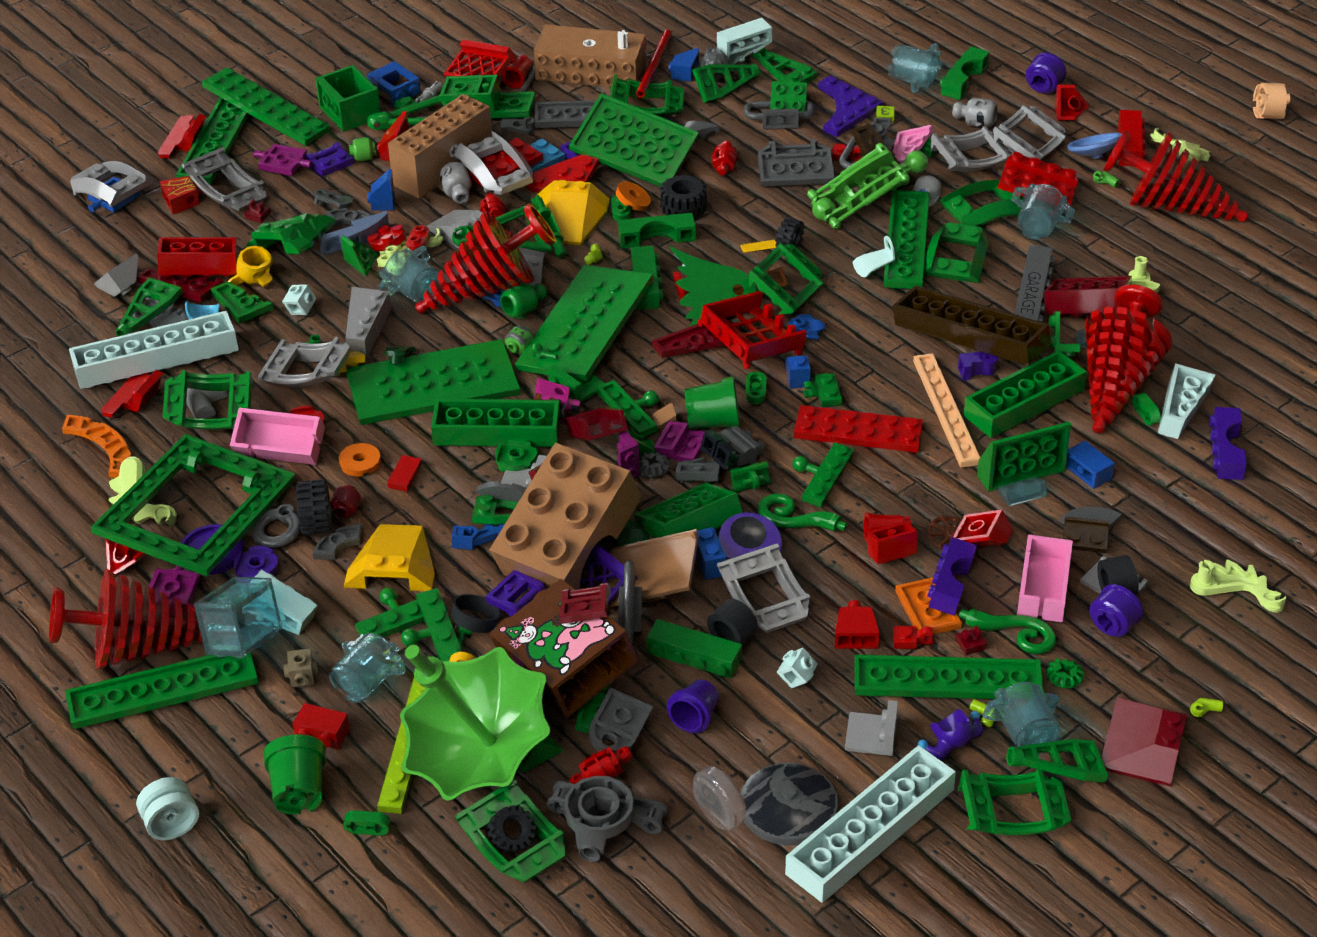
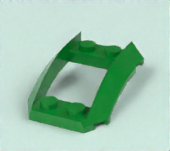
M614 74L609 89L611 90L610 97L627 104L629 96L639 98L636 92L641 82L629 78L625 81L617 78L618 75ZM669 79L664 83H650L642 98L665 97L664 107H634L659 117L680 114L683 109L684 89L680 86L675 87L671 84L672 80Z
M984 180L965 185L942 197L939 201L959 224L970 226L980 224V226H983L990 221L1005 216L1016 215L1018 218L1021 217L1023 210L1029 206V200L1027 197L998 189L1000 180ZM992 190L1001 201L989 203L974 210L964 198L974 193Z
M950 222L945 224L932 236L924 262L923 275L979 284L986 253L990 246V242L983 229L977 226ZM941 241L976 246L973 261L967 262L936 257Z
M781 242L762 262L749 272V287L755 283L762 293H766L771 298L774 305L782 309L779 314H792L823 283L820 279L822 271L793 244L785 246ZM782 256L786 258V261L791 266L800 271L803 278L810 281L794 298L766 273Z
M182 370L181 374L173 378L172 376L165 381L163 418L178 426L195 429L220 430L234 428L239 408L251 409L252 388H255L251 372L246 371V374L235 375V373L197 374ZM187 388L206 391H229L228 418L199 419L185 417Z
M965 769L961 772L958 791L964 794L970 821L966 830L999 835H1030L1053 831L1070 824L1072 821L1062 782L1054 777L1051 779L1043 775L1042 770L1037 769L1036 772L1019 775H997L982 772L980 775L969 774L968 770ZM1038 792L1044 816L1043 821L1029 823L996 821L991 796L1022 795Z
M513 779L508 786L500 787L456 814L455 819L477 849L493 866L503 874L527 883L565 857L564 833L561 829L555 828L543 816L527 794H524L519 788L517 780ZM516 805V808L521 806L524 808V812L527 810L530 812L529 818L533 817L535 820L532 822V826L536 825V830L533 832L542 841L508 862L492 846L481 830L491 823L490 819L497 811L507 806Z

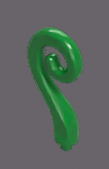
M770 494L762 498L758 504V514L768 518L776 527H821L833 532H837L839 529L846 531L848 523L842 521V516L826 511L786 517L794 512L795 502L790 496L785 494ZM774 504L786 505L785 507H776L775 514L769 510Z
M974 608L970 611L965 609L960 611L959 617L966 620V625L972 628L978 626L982 631L1027 627L1017 634L1018 646L1027 653L1035 655L1050 652L1056 645L1055 631L1049 624L1039 618L1028 615H989ZM1038 632L1043 635L1044 641L1039 644L1030 643L1027 640L1028 638L1036 639Z

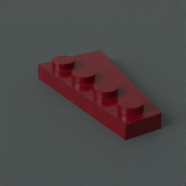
M147 268L137 275V283L143 284L150 277L182 288L183 293L180 297L200 303L212 295L211 288L223 284V279L216 278L215 281H209L204 276H199L196 279L183 275H173L170 277L158 275V269Z

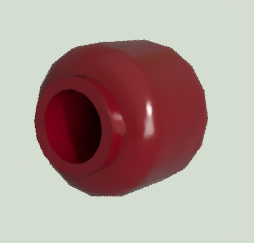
M351 485L336 488L330 502L333 512L342 518L354 515L361 502V495Z

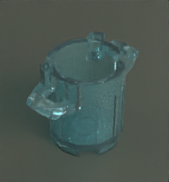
M933 43L928 50L903 44L896 45L891 52V56L894 57L892 64H888V75L910 82L911 92L913 93L917 92L919 88L929 89V86L935 80L938 69L942 67V61H939V55L942 52L938 51V44Z
M1030 184L1028 188L1016 187L1011 198L1013 202L1022 207L1018 215L1017 225L1021 228L1022 234L1029 239L1038 240L1041 237H1048L1052 230H1054L1057 222L1071 223L1075 214V209L1067 204V197L1062 196L1059 190L1051 185ZM1021 193L1025 194L1023 200L1019 199ZM1064 210L1067 211L1065 217L1062 216Z
M421 246L414 251L406 247L404 250L393 254L387 261L384 269H381L379 272V276L383 278L378 285L379 290L389 291V295L399 291L415 302L424 300L423 294L426 290L433 294L430 284L433 280L439 284L437 278L439 272L426 263L430 259L426 246Z
M367 633L365 635L361 634L355 641L342 643L341 647L345 655L332 668L329 678L336 690L340 687L347 693L344 697L345 699L359 703L362 699L365 700L388 675H402L406 672L404 660L396 653L399 650L396 643H389L379 635Z
M1021 682L1005 690L999 688L994 693L997 699L988 701L983 717L987 720L1002 721L1015 746L1058 741L1060 737L1059 724L1052 713H1054L1060 698L1055 694L1044 693L1040 685H1034L1031 682Z

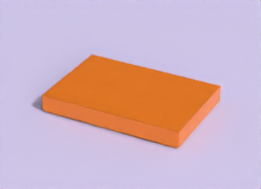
M933 577L895 586V592L912 625L916 626V631L929 626L933 627L934 635L962 627V622L957 612H955V615H951L929 607L931 598L927 597Z

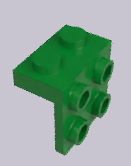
M772 81L770 110L798 109L799 112L805 111L807 83Z
M1060 311L1053 312V315L1049 316V328H1053V336H1050L1051 345L1049 348H1052V352L1059 350L1066 356H1075V352H1080V344H1060Z
M555 364L548 367V380L568 386V399L580 400V403L595 395L597 387L605 384L593 374L588 381L574 379Z

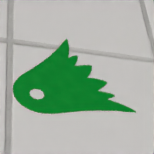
M669 246L674 255L685 265L678 266L677 268L688 276L676 281V284L690 292L679 302L680 305L693 308L685 317L686 319H694L690 326L698 324V319H701L703 305L741 296L733 292L734 285L739 284L744 288L742 295L756 292L755 284L749 287V275L744 271L702 260Z

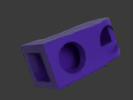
M985 352L959 354L957 368L962 380H971L973 375H993L996 372L998 356Z

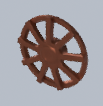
M944 514L932 520L928 527V535L932 543L943 550V545L950 543L951 537H953L957 530V524H960L962 520L958 516L955 518L944 516ZM942 521L945 527L938 524V522ZM948 521L954 522L953 526H950ZM932 527H936L942 531L932 532ZM942 536L943 540L938 544L933 537Z

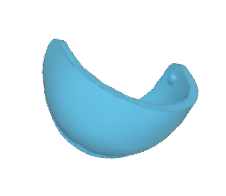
M185 302L186 315L188 319H194L219 313L220 304L197 305Z

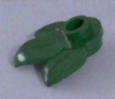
M632 520L627 521L617 540L613 539L610 535L607 536L610 542L618 544L619 547L650 539L647 533L640 529L641 524Z

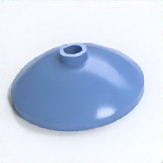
M1104 133L1081 138L1069 143L1067 147L1072 153L1080 156H1092V159H1098L1115 147L1121 133Z

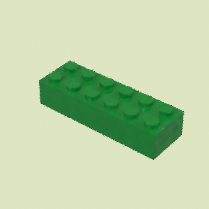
M1058 350L965 397L964 417L988 437L992 438L1082 392L1085 387L1087 371Z
M435 399L431 424L433 445L499 446L502 443L503 446L508 444V440L514 439L529 441L533 447H553L555 443H558L560 404L559 400Z

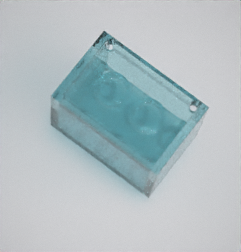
M233 577L194 603L206 655H216V657L234 656L235 658L246 657L251 650L260 647L261 643L274 637V634L282 629L271 578Z

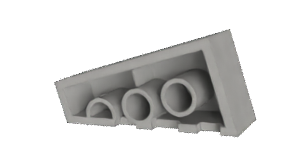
M352 287L345 337L346 343L350 346V352L360 351L365 354V359L368 358L391 311L389 291Z

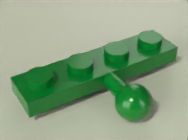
M615 380L597 387V394L610 408L623 409L627 426L633 429L637 435L640 436L642 434L645 437L657 432V424L641 409L645 405L653 407L658 404L659 395L657 392L647 391L643 398L634 401Z
M834 442L820 467L809 463L808 459L804 456L795 457L792 462L795 471L800 473L808 471L815 474L802 494L801 500L821 508L852 458L854 449Z
M386 587L380 592L379 598L383 604L389 605L391 610L355 623V628L364 645L425 621L417 600L399 606L396 601L397 592L393 588Z
M435 588L417 593L416 599L427 628L419 631L406 629L401 634V641L405 646L409 647L410 645H416L420 639L431 637L439 660L441 662L449 661L451 655L462 652L439 590Z

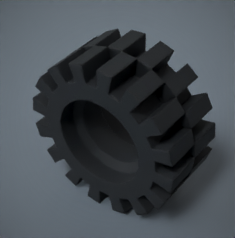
M792 217L784 218V222H781V227L778 228L779 232L776 234L775 242L777 243L775 246L777 247L782 242L785 246L793 244L796 248L800 247V241L803 240L802 235L805 232L803 231L805 229L804 222Z
M516 805L502 808L491 817V823L488 824V829H490L488 837L492 836L493 840L490 842L492 844L496 843L498 850L504 849L503 852L508 853L511 851L513 853L531 843L530 840L535 836L533 831L536 830V825L532 826V822L535 820L533 817L529 818L530 812L528 810L524 812L523 807L519 806L516 808ZM507 820H514L518 823L520 833L517 838H509L505 835L503 826Z

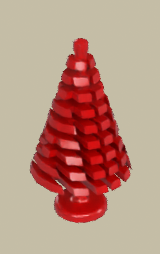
M1124 130L1103 168L1105 172H1110L1117 160H1121L1144 172L1129 205L1135 206L1151 179L1154 177L1141 203V207L1147 208L1164 182L1154 202L1153 209H1160L1171 189L1175 187L1164 210L1171 211L1182 193L1185 192L1176 212L1183 213L1194 197L1195 199L1188 214L1195 215L1201 204L1205 202L1200 216L1206 217L1212 207H1215L1212 218L1218 219L1222 212L1226 213L1224 220L1230 221L1232 217H1235L1238 221L1245 222L1248 218V212L1238 209L1239 203L1236 200L1231 205L1228 204L1231 195L1227 191L1221 200L1218 199L1222 190V186L1219 183L1214 187L1211 195L1208 193L1214 181L1211 175L1206 178L1202 187L1198 188L1206 172L1203 166L1199 168L1191 183H1188L1198 162L1194 157L1185 168L1181 177L1178 178L1190 153L1186 148L1169 173L1181 147V143L1178 140L1175 141L1163 163L1158 167L1173 138L1170 132L1165 135L1151 161L1148 162L1125 150L1124 147L1130 134Z
M530 203L524 207V212L530 225L513 237L504 230L503 226L491 213L483 211L480 215V221L477 220L473 225L474 232L469 231L467 233V242L463 240L459 246V251L456 252L455 250L452 254V261L449 260L444 265L446 272L441 270L438 273L437 278L440 284L435 280L430 284L433 294L426 290L423 294L424 300L415 305L417 312L423 314L431 307L432 310L440 309L438 301L443 306H451L452 299L458 304L463 302V296L465 299L471 300L475 299V294L483 297L487 295V291L493 294L498 292L499 288L506 290L510 288L509 283L514 287L521 285L520 282L522 281L527 284L534 281L533 273L518 247L536 234L548 245L556 243L552 230L537 209Z
M1131 284L1118 288L1115 294V303L1118 306L1117 312L1114 307H1104L1103 314L1106 320L1100 309L1091 312L1093 324L1088 316L1085 320L1086 342L1089 348L1087 349L1089 386L1091 388L1089 389L1092 409L1091 418L1094 421L1092 430L1097 434H1102L1106 425L1111 424L1115 419V415L1120 413L1122 407L1130 399V394L1133 397L1145 379L1155 370V366L1161 362L1160 359H1163L1166 353L1168 354L1173 345L1170 332L1161 322L1154 318L1163 308V299L1152 289L1141 285ZM1153 317V326L1156 331L1153 330L1148 318Z
M105 569L102 577L97 611L65 609L63 589L54 588L49 619V642H59L64 623L96 625L95 665L97 669L105 668L109 657L112 666L120 664L123 653L126 662L135 659L137 650L140 653V658L148 657L150 648H152V642L155 655L163 653L166 639L168 650H175L179 645L181 633L182 646L187 647L193 641L194 631H196L197 644L205 642L207 632H210L211 640L218 639L220 633L233 635L236 632V623L234 621L221 622V616L215 613L212 615L211 621H208V612L203 608L199 609L197 620H195V607L186 602L184 619H182L181 599L173 597L171 608L169 609L167 593L160 591L156 600L154 588L146 586L143 594L141 583L132 580L131 588L129 589L128 577L120 574L116 581L114 571Z

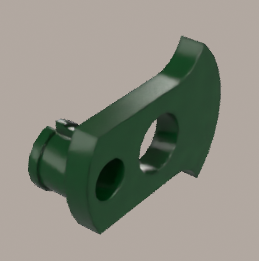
M414 346L386 347L385 356H390L389 364H401L402 356L410 352H416V348Z

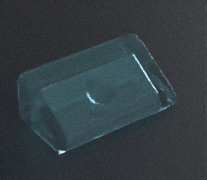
M1037 477L997 488L1008 506L1047 496L1045 481Z

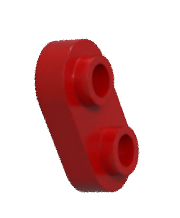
M423 225L414 227L406 241L408 252L418 253L426 248L431 237L428 227Z

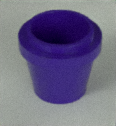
M696 680L686 688L677 690L667 702V712L670 719L677 727L686 732L700 733L704 731L711 723L712 713L719 701L718 691L714 685L706 680Z

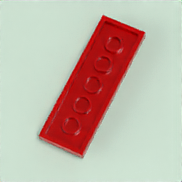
M800 405L794 429V438L918 453L923 419Z

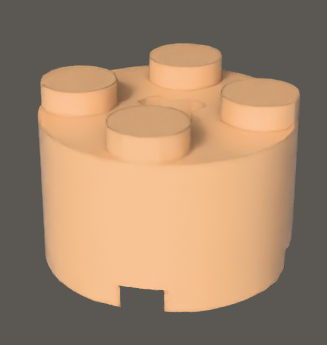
M1261 83L1256 86L1253 95V101H1256V107H1253L1255 117L1261 119L1285 118L1286 104L1290 103V94L1286 92L1285 84Z

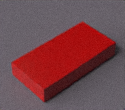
M402 455L387 482L388 488L408 492L422 465V458Z

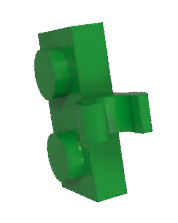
M834 373L814 374V383L811 381L804 382L806 389L803 390L804 398L818 396L821 407L842 405V397Z

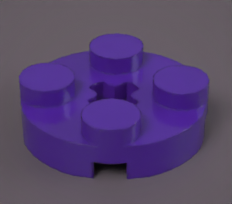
M252 546L249 547V551L245 553L241 551L234 559V569L240 582L250 583L261 569L274 576L279 569V561L277 555L269 547Z

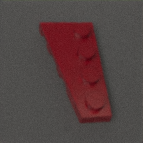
M698 324L652 340V347L662 358L726 346L706 326L699 327Z

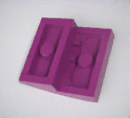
M669 421L655 444L654 450L680 462L695 460L703 452L700 446L705 431L689 430L688 423Z

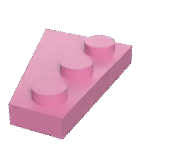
M932 125L897 133L893 152L900 163L905 162V158L910 152L920 151L934 131Z

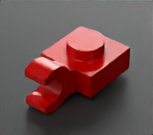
M834 144L831 149L832 160L839 161L847 145ZM859 146L853 148L848 159L857 162L863 157L856 154L861 153Z
M893 626L894 649H917V644H933V627L926 626L916 631V626Z

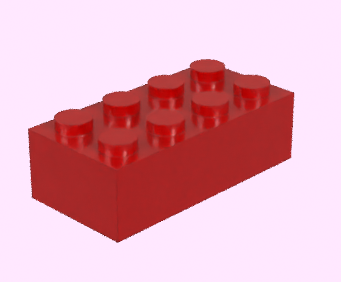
M159 237L157 251L158 275L167 277L173 275L187 277L193 275L207 277L212 275H237V237Z

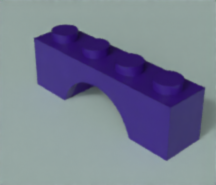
M1215 407L1214 414L1209 417V427H1212L1210 441H1214L1211 449L1212 455H1215L1213 458V470L1217 471V479L1243 480L1246 469L1245 450L1229 442L1231 439L1239 438L1242 423L1240 408Z
M951 537L949 545L944 544L936 568L938 571H935L927 597L931 598L930 608L955 615L964 585L957 581L954 575L968 574L977 545Z

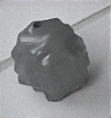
M708 46L705 55L702 57L700 67L709 64L728 65L729 58L719 48L711 49ZM722 73L713 74L716 82L724 78Z

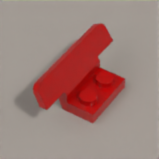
M200 113L196 119H193L194 115L181 116L159 149V157L169 158L174 150L189 151L204 126L206 116Z
M156 369L154 372L130 377L101 408L102 415L112 418L120 408L139 412L159 389L163 373Z

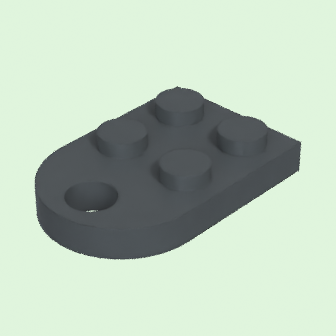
M610 687L590 725L588 736L591 745L597 751L610 747L612 752L615 753L617 749L625 746L631 750L645 726L653 706ZM609 739L614 745L607 746L602 740Z

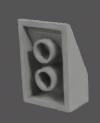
M453 210L427 225V227L434 234H437L436 228H438L440 236H443L445 241L459 249V246L454 244L452 240L453 231L459 226H473L477 220L480 221L482 212L479 210Z

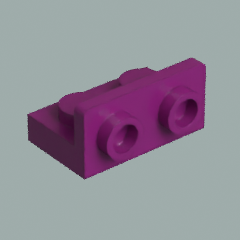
M622 431L618 433V465L630 470L632 477L635 478L640 476L639 444L627 431Z

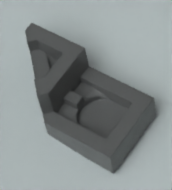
M687 121L684 127L699 132L702 140L707 138L706 136L709 133L720 131L718 125L704 121Z

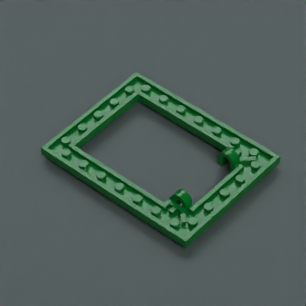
M184 434L91 526V533L207 577L264 513L295 481L296 474ZM204 463L243 476V491L251 494L199 550L128 524L181 469L195 473L197 471V464L202 466Z

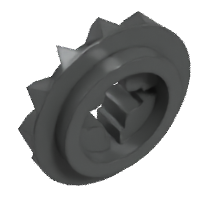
M651 451L650 454L643 453L642 457H639V473L643 476L659 477L669 470L670 461L666 455H661L660 452L654 454Z

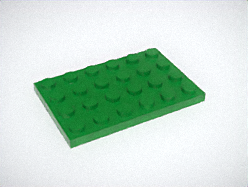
M601 93L569 144V150L580 155L584 154L598 158L602 164L661 187L666 179L677 175L696 142L699 132Z

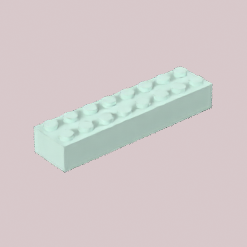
M227 311L69 348L80 389L154 372L156 369H169L177 365L190 364L197 360L210 359L214 356L238 351L235 330Z
M918 745L787 854L785 875L823 903L954 791L956 771Z

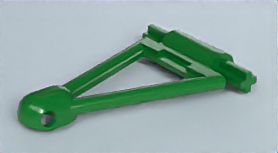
M436 96L392 112L373 113L368 117L367 125L374 130L389 129L403 111H407V114L438 103H442L444 107L449 102H441L440 97ZM408 118L409 125H416L425 118ZM375 123L381 124L378 128L374 127Z
M536 195L535 198L531 199V202L552 230L556 243L548 245L536 234L534 237L537 242L526 241L519 248L551 253L552 247L556 257L563 259V256H567V252L562 243L564 239L551 209L545 206L542 197ZM525 206L498 216L495 219L503 225L525 215ZM473 226L457 227L452 234L454 244L460 246L463 240L467 242L466 235L469 231L474 232Z

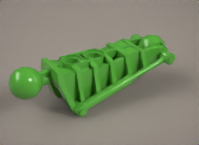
M878 143L875 147L876 149L843 170L839 176L816 191L814 189L808 191L807 196L812 201L814 217L829 223L834 230L839 229L841 221L865 205H869L890 190L894 191L899 186H906L910 181L908 172L922 173L928 166L927 156L922 151H912L906 156L905 162L898 165L889 149L883 143ZM855 186H856V187L858 188V190H859V191H857L856 193H854V192L851 190V189L854 188ZM833 199L839 206L838 208L835 207V204L832 201Z

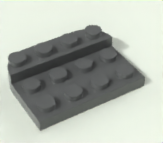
M811 139V144L775 146V141H770L767 146L758 151L761 187L827 184L834 179L831 150L829 146L825 147L818 143L817 139Z

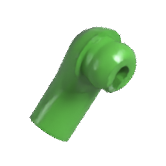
M1096 171L1093 174V181L1097 184H1109L1114 188H1118L1121 180L1108 172Z

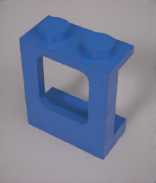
M395 61L367 74V78L374 86L390 95L391 105L393 106L394 101L400 100L403 97H413L421 93L420 78ZM400 74L409 80L398 86L390 84L400 79Z

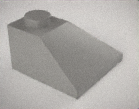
M134 254L108 271L94 285L114 297L120 293L123 296L131 291L132 288L130 286L136 282L138 255Z

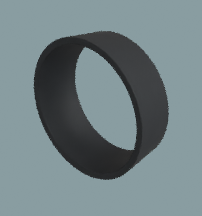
M462 594L456 596L453 600L451 614L453 621L469 631L479 633L490 632L495 628L501 616V609L488 604L484 597ZM461 610L475 611L489 619L472 617Z

